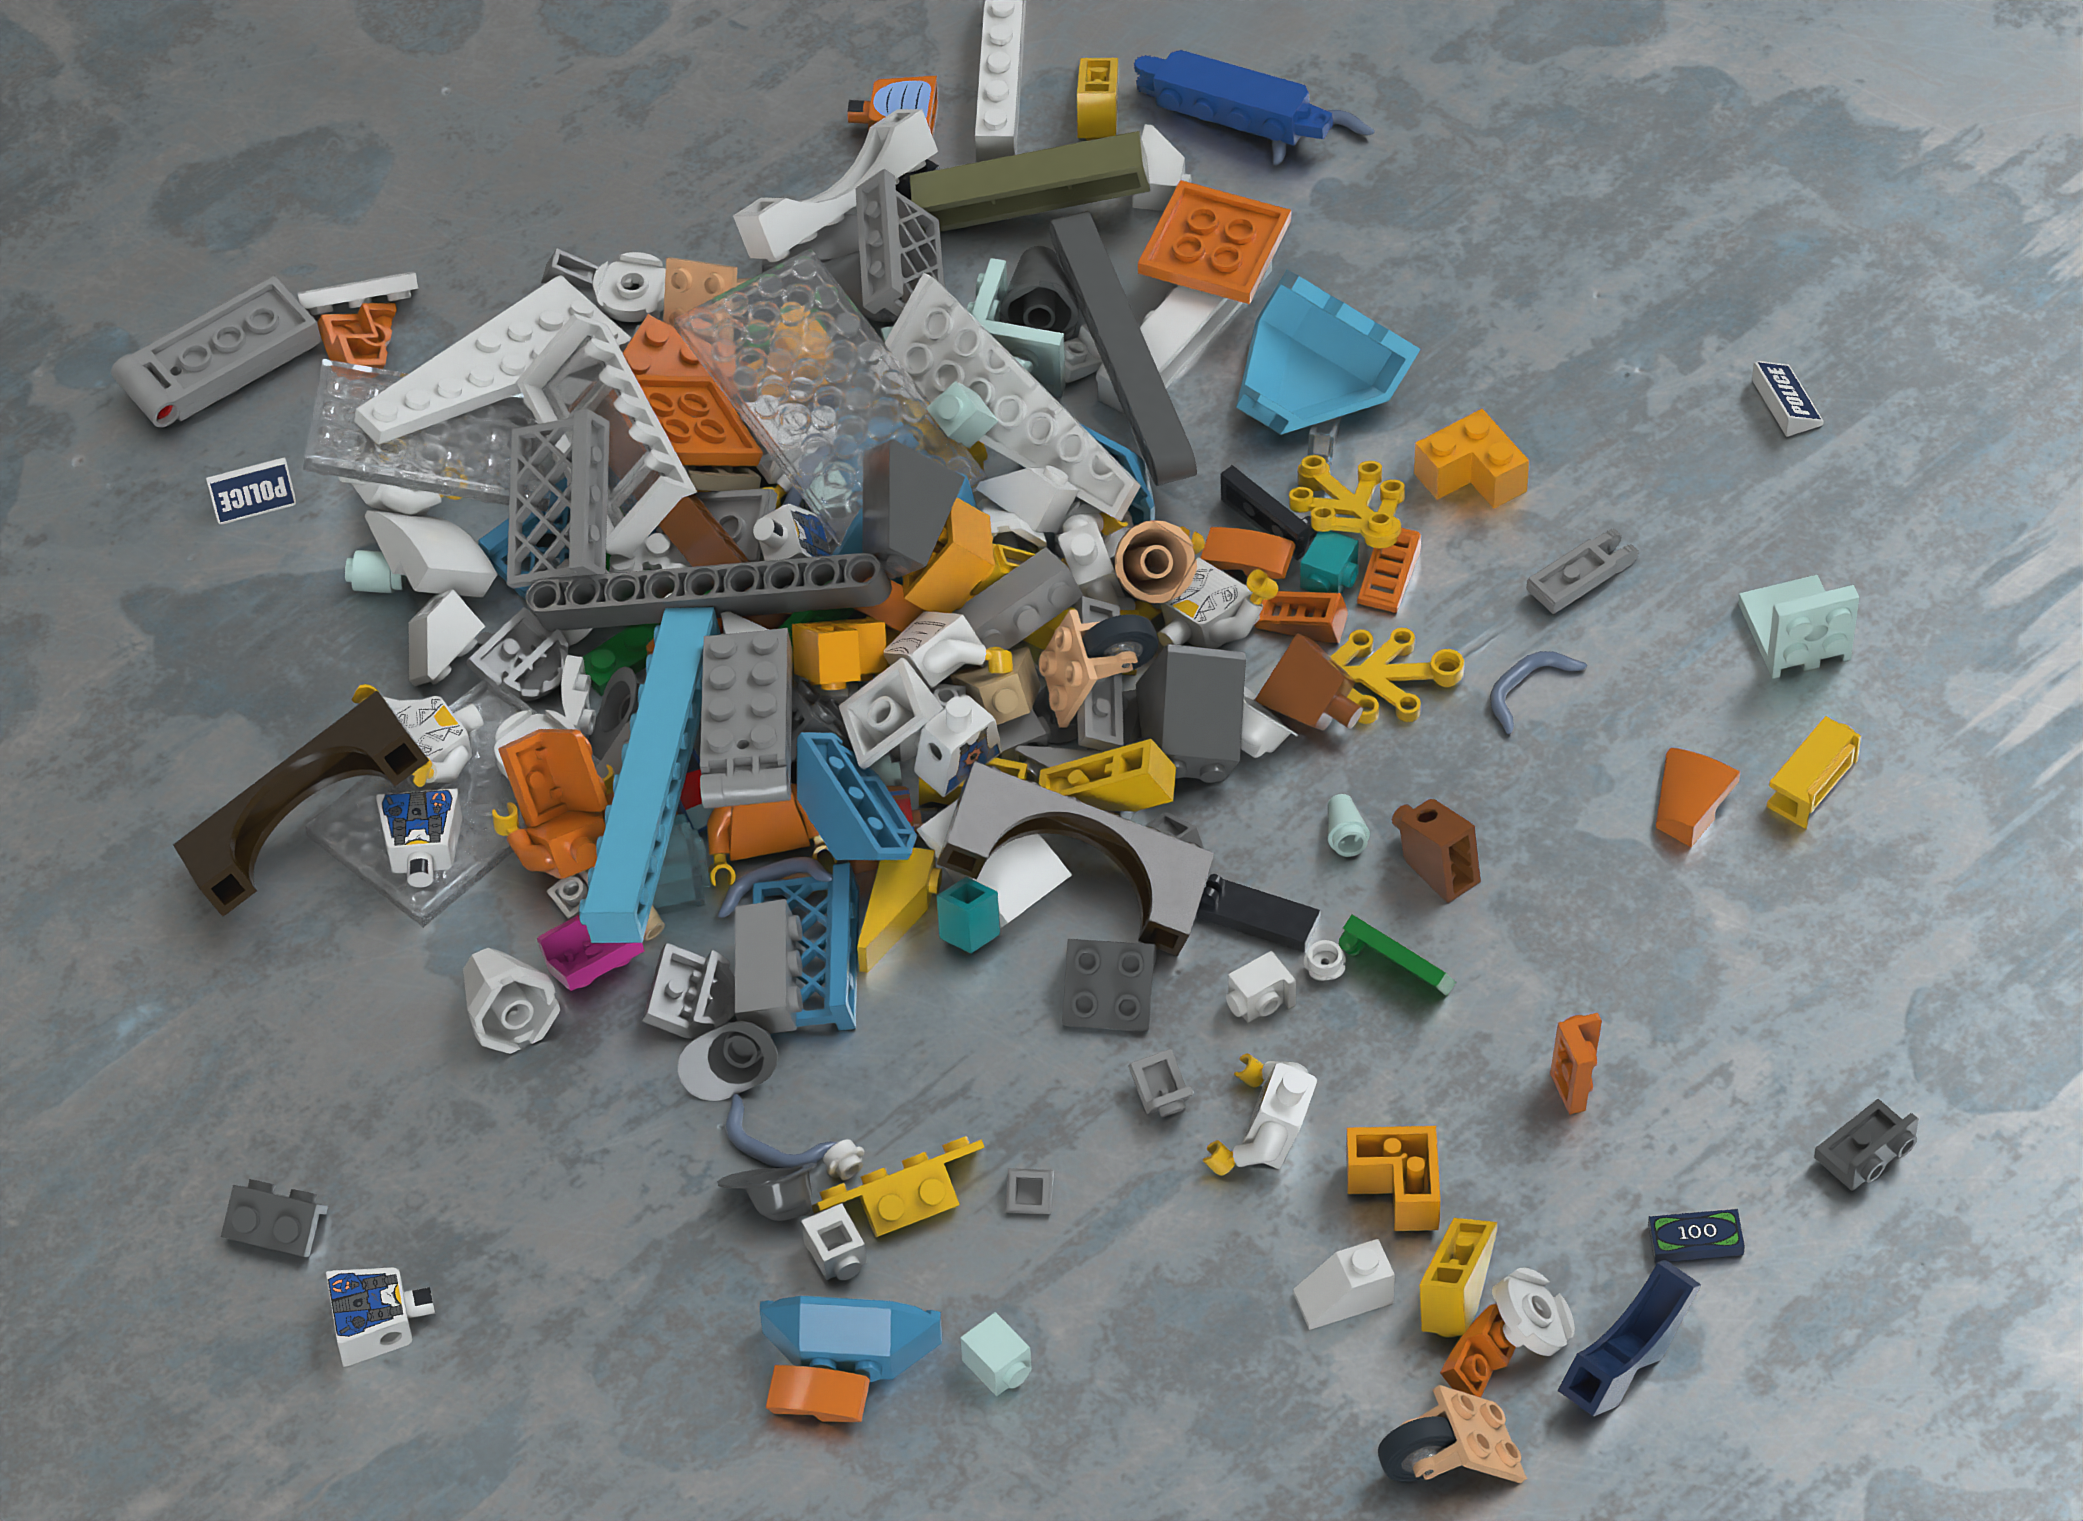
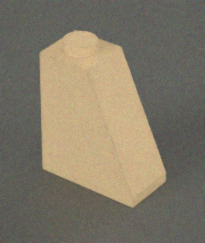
M1027 646L1011 652L1013 661L1012 672L989 673L987 664L983 668L980 665H975L950 675L953 685L966 686V695L970 696L990 713L996 720L997 725L1030 713L1041 687L1029 647Z

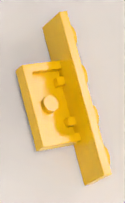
M967 1136L942 1145L945 1154L929 1159L925 1151L902 1160L904 1169L888 1175L884 1167L861 1176L863 1185L847 1191L845 1184L842 1183L821 1191L819 1194L822 1201L811 1206L815 1214L860 1197L876 1238L959 1206L958 1198L944 1163L985 1148L982 1139L970 1144Z

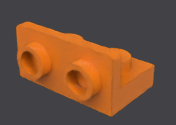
M1598 1013L1585 1016L1575 1015L1563 1022H1559L1557 1025L1550 1075L1569 1115L1586 1111L1588 1094L1593 1090L1591 1076L1594 1066L1597 1065L1596 1054L1602 1024Z

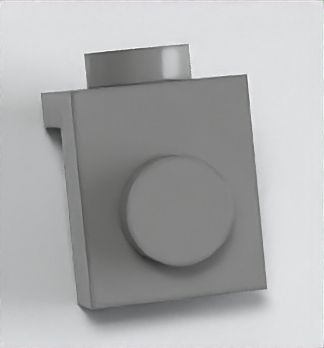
M1171 1048L1134 1061L1128 1065L1147 1115L1159 1110L1161 1117H1165L1186 1108L1184 1101L1188 1100L1194 1092L1191 1086L1186 1087Z

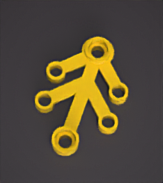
M1310 455L1302 459L1301 464L1297 468L1299 487L1289 492V508L1292 511L1298 513L1311 511V527L1316 531L1326 532L1334 530L1361 533L1365 543L1374 548H1387L1397 542V537L1401 533V522L1394 515L1398 504L1402 503L1405 499V485L1402 481L1390 479L1382 482V465L1376 461H1364L1358 465L1359 483L1355 494H1353L1330 475V466L1323 457ZM1380 484V500L1382 503L1378 511L1374 512L1368 506L1376 485ZM1324 490L1333 499L1313 497V491ZM1336 514L1353 515L1355 518L1336 517Z
M1403 627L1393 630L1390 634V639L1359 666L1346 665L1354 657L1364 658L1372 653L1373 636L1367 630L1358 629L1353 631L1349 635L1348 641L1330 656L1355 680V683L1361 682L1396 707V716L1404 722H1413L1419 718L1421 701L1416 695L1405 693L1390 681L1434 679L1440 686L1451 687L1457 684L1464 674L1463 656L1453 649H1441L1435 652L1431 662L1388 664L1397 655H1409L1415 648L1414 633L1410 629ZM1406 640L1408 642L1405 644H1400L1396 641ZM1361 641V642H1365V643H1367V644L1362 645V646H1359V645H1356L1355 643ZM1352 688L1347 698L1362 708L1368 707L1372 709L1368 712L1363 711L1358 722L1363 724L1373 723L1379 716L1378 700L1370 695H1362ZM1409 705L1414 708L1411 710H1406L1402 707Z

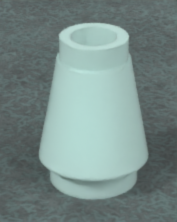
M1346 794L1335 795L1328 801V843L1339 855L1346 857L1358 855L1367 847L1370 831L1353 803L1352 798Z

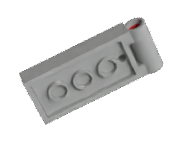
M274 275L137 352L122 356L114 363L111 375L155 426L165 427L173 423L177 418L183 421L320 344L321 338L318 323Z
M788 628L704 636L700 789L705 809L791 800L793 650Z

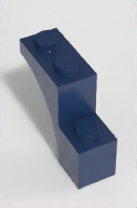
M1667 1260L1657 1262L1648 1280L1620 1318L1596 1342L1576 1354L1557 1391L1592 1416L1618 1407L1637 1370L1662 1360L1701 1284Z

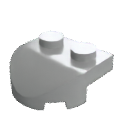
M523 607L468 659L466 665L500 697L513 702H528L549 694L562 683L563 668L569 646L558 628L552 633L544 628L530 611Z
M666 943L660 951L642 1022L691 1039H695L727 1024L735 1015V976L729 969L730 961L713 950L705 958Z

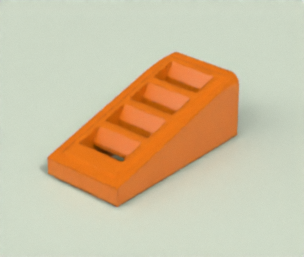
M1401 527V533L1394 545L1387 548H1373L1357 598V604L1394 613L1398 612L1421 552V534L1418 531ZM1384 557H1385V558H1389V559H1393V560H1397V561H1402L1403 563H1398V562L1386 560V559H1384ZM1380 572V573H1384V574L1396 576V577H1398V579L1392 578V577H1388V576H1384V575H1380V574H1378V573ZM1374 585L1394 590L1393 594L1379 590H1374L1372 588Z
M1278 591L1274 598L1270 600L1263 599L1261 602L1264 607L1259 614V621L1254 624L1255 628L1296 636L1299 633L1316 641L1340 643L1348 617V610L1341 593ZM1276 606L1281 607L1279 616H1273ZM1292 609L1297 610L1295 616H1291ZM1309 613H1314L1313 617H1308Z

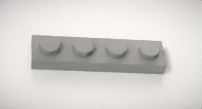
M1084 596L1075 604V610L1078 611L1081 624L1101 622L1120 615L1119 605ZM1121 642L1112 645L1109 649L1121 647ZM1122 674L1097 680L1078 709V745L1101 751H1109L1124 746Z

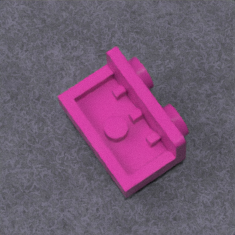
M579 915L537 938L549 973L570 991L588 986L596 977L613 968L625 966L633 957L645 951L642 943H591L587 926L581 924Z

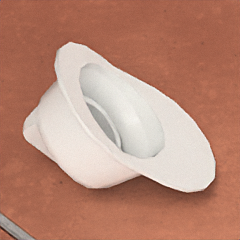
M1244 686L1241 749L1254 758H1258L1265 752L1271 753L1275 751L1291 733L1298 736L1297 733L1286 727L1272 709L1256 702L1255 698L1257 695Z

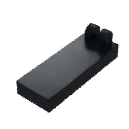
M1233 465L1220 474L1221 500L1261 532L1293 541L1296 547L1292 557L1297 561L1306 554L1318 531L1311 527V516L1300 519Z
M1211 874L1202 893L1197 910V918L1305 952L1320 922V910L1225 880L1217 874Z

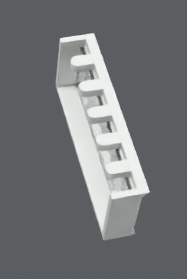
M574 313L516 382L524 395L525 405L532 411L538 424L573 418V411L589 409L610 421L606 552L611 555L619 554L634 559L636 557L634 554L636 549L680 499L697 493L608 325ZM573 430L565 432L555 445L563 453L573 443ZM553 452V459L557 463L560 458ZM567 467L564 474L568 480L567 486H569L572 470Z

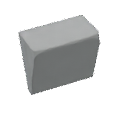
M1008 1168L1006 1213L1051 1215L1054 1170Z

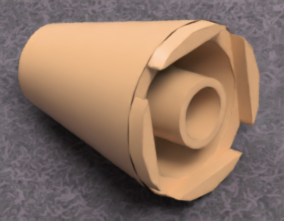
M1150 520L1130 528L1120 539L1114 556L1115 573L1124 590L1135 599L1151 604L1165 603L1181 596L1191 585L1197 570V560H1195L1190 537L1178 526L1166 521Z

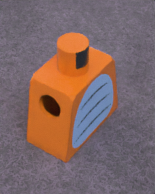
M937 76L876 80L873 85L871 101L849 100L848 123L868 124L869 130L872 125L897 109H922L933 136L938 109Z

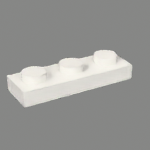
M412 271L298 292L300 304L305 309H309L311 315L334 311L332 304L348 301L349 308L361 307L362 303H372L371 297L387 294L388 301L410 298V290L418 289L416 273Z

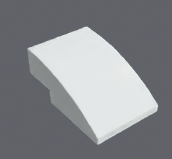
M368 510L365 514L369 527L392 573L406 575L414 591L441 594L454 590L461 596L484 597L497 576V572L481 547L468 533L448 520L431 516H409L401 513Z
M958 799L917 829V832L931 850H935L937 859L939 858ZM1034 834L1005 844L985 862L977 880L971 877L968 878L998 892L1001 928L1072 874L1039 834ZM945 868L955 883L964 877H968Z

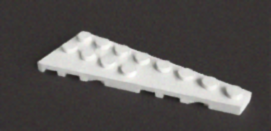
M926 273L922 274L866 377L927 412L926 408L955 381L975 391L998 420L978 441L1026 468L1045 469L1049 465L1060 469L1068 475L1067 482L1079 490L1076 495L1078 498L1122 521L1141 485L936 279Z
M560 275L356 408L354 422L379 445L519 394L521 390L516 381L574 313L608 325L622 353L629 344L631 337ZM587 354L569 375L601 364V362Z

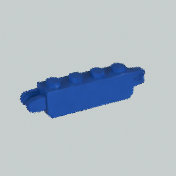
M1183 50L1170 53L1167 59L1151 57V55H1141L1134 62L1135 72H1137V75H1140L1136 80L1137 90L1143 94L1146 93L1149 96L1156 97L1157 106L1170 111L1194 116L1205 121L1253 133L1271 140H1280L1294 146L1301 136L1324 139L1333 126L1332 113L1310 104L1309 92L1306 86L1300 83Z

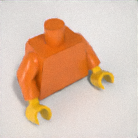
M607 764L606 767L609 773L602 780L607 790L605 796L607 803L612 805L615 773L613 768ZM507 803L509 816L506 817L499 816L496 810L492 809L495 832L502 836H508V844L527 870L546 872L556 878L563 879L587 870L590 867H595L597 861V839L599 836L604 835L606 827V809L600 812L568 811L536 827L519 829L518 809L514 803Z
M795 783L791 784L790 801L718 807L713 809L707 820L709 855L714 858V863L707 870V877L715 887V873L721 868H726L728 871V884L731 886L735 882V871L726 862V855L728 854L731 861L809 847V839H813L815 847L812 857L819 861L817 857L818 852L822 849H828L797 800V784Z

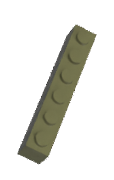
M1140 131L910 175L911 201L939 220L940 232L1150 192L1148 161ZM920 225L921 228L923 229L924 233L926 234V229H925V227H923L922 225Z

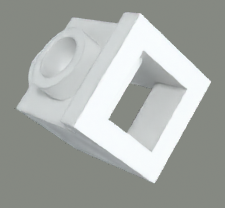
M1270 951L1228 974L1226 1001L1233 1014L1237 1017L1242 1016L1248 1023L1259 1016L1270 1015L1283 1003L1288 1009L1295 1006L1296 980L1277 956Z
M842 1203L801 1221L804 1245L807 1251L811 1252L826 1280L835 1276L839 1280H848L857 1275L862 1265L867 1263L865 1243Z

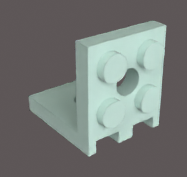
M991 258L986 273H980L976 283L977 298L975 303L969 302L967 311L1053 397L1062 398L1066 387L1064 333L1000 322V306L1008 288L1007 265L1005 260ZM1018 357H1024V358L1028 359L1029 361L1022 360V359H1020V358H1018Z
M1813 575L1739 593L1738 605L1772 679L1780 677L1781 669L1800 664L1803 671L1820 667L1821 659L1840 655L1843 661L1851 660L1859 604V595L1854 585L1825 591L1818 575Z

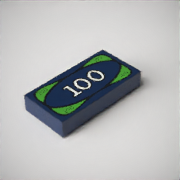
M1738 1209L1649 1216L1648 1229L1654 1263L1663 1260L1669 1262L1744 1255L1745 1245Z

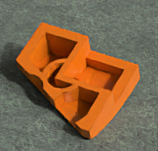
M362 303L357 314H321L317 322L319 333L339 386L364 381L383 370L388 354L386 349L392 335V320L397 311L395 303Z
M1670 748L1666 753L1656 828L1692 848L1715 820L1716 809L1739 783L1740 771L1699 753Z

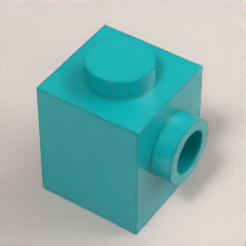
M1331 530L1326 532L1318 531L1301 560L1300 588L1309 592L1341 594L1346 587L1352 588L1359 572V540Z
M964 877L937 895L940 939L969 953H973L1000 935L997 891L973 879Z

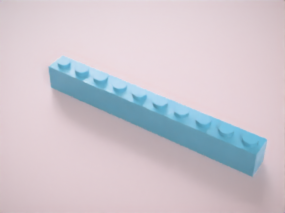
M714 607L665 608L661 625H656L654 651L646 659L647 677L645 684H640L638 689V710L630 718L631 735L629 743L624 744L622 747V769L620 774L615 775L613 781L612 805H607L605 810L606 827L604 835L599 836L597 839V861L595 867H590L588 872V894L586 899L580 901V922L582 925L587 926L591 943L643 942L701 719L704 636L721 635Z

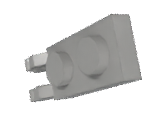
M1614 528L1609 531L1607 530L1606 533H1602L1593 540L1588 539L1529 577L1526 589L1552 614H1555L1615 575L1616 572L1621 573L1627 567H1630L1636 561L1639 550L1632 544H1627V546L1608 556L1609 552L1616 549L1619 545L1622 535Z

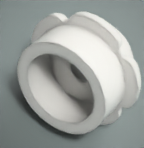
M1321 940L1314 943L1304 957L1305 969L1309 970L1310 976L1316 980L1336 979L1345 971L1343 964L1346 962V956L1340 946L1333 941ZM1322 962H1328L1329 964H1328V965H1322L1321 963H1322Z
M850 1139L840 1141L832 1146L823 1157V1162L827 1166V1174L831 1178L840 1176L842 1180L855 1176L863 1167L861 1157L865 1154L864 1149L860 1146L856 1147Z

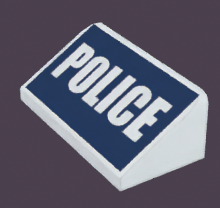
M1764 361L1754 362L1752 381L1786 437L1823 425V419L1789 364Z
M285 457L206 478L212 506L219 524L234 522L296 504Z

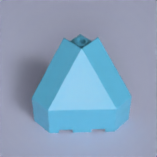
M1287 269L1255 321L1236 408L1282 435L1390 401L1421 349Z

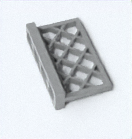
M883 169L855 188L863 307L871 313L876 314L883 308H886L899 317L923 273L933 277L944 287L940 227L937 218L896 191L895 176L886 169ZM920 225H922L923 227H925V229H926V234L924 233V231H923V229L921 228ZM901 297V298L903 299V301L905 302V304H904L903 302H901L900 300H898V298Z
M589 409L573 411V418L512 429L507 585L513 589L531 586L536 581L547 578L606 574L610 421ZM573 430V443L563 453L555 445L565 432ZM538 437L543 443L529 460L525 456V439ZM552 450L560 459L545 476L538 469V466ZM569 467L572 470L571 483L562 492L554 483L566 468ZM534 473L542 482L532 495L527 498L523 495L524 484ZM551 490L559 498L544 515L536 506L547 492ZM568 506L571 509L570 522L561 532L553 522L564 508ZM531 512H533L541 521L526 538L522 534V525ZM550 529L557 538L545 554H543L535 545L545 532ZM566 545L569 548V566L557 568L552 561ZM531 551L539 561L528 574L521 575V563Z

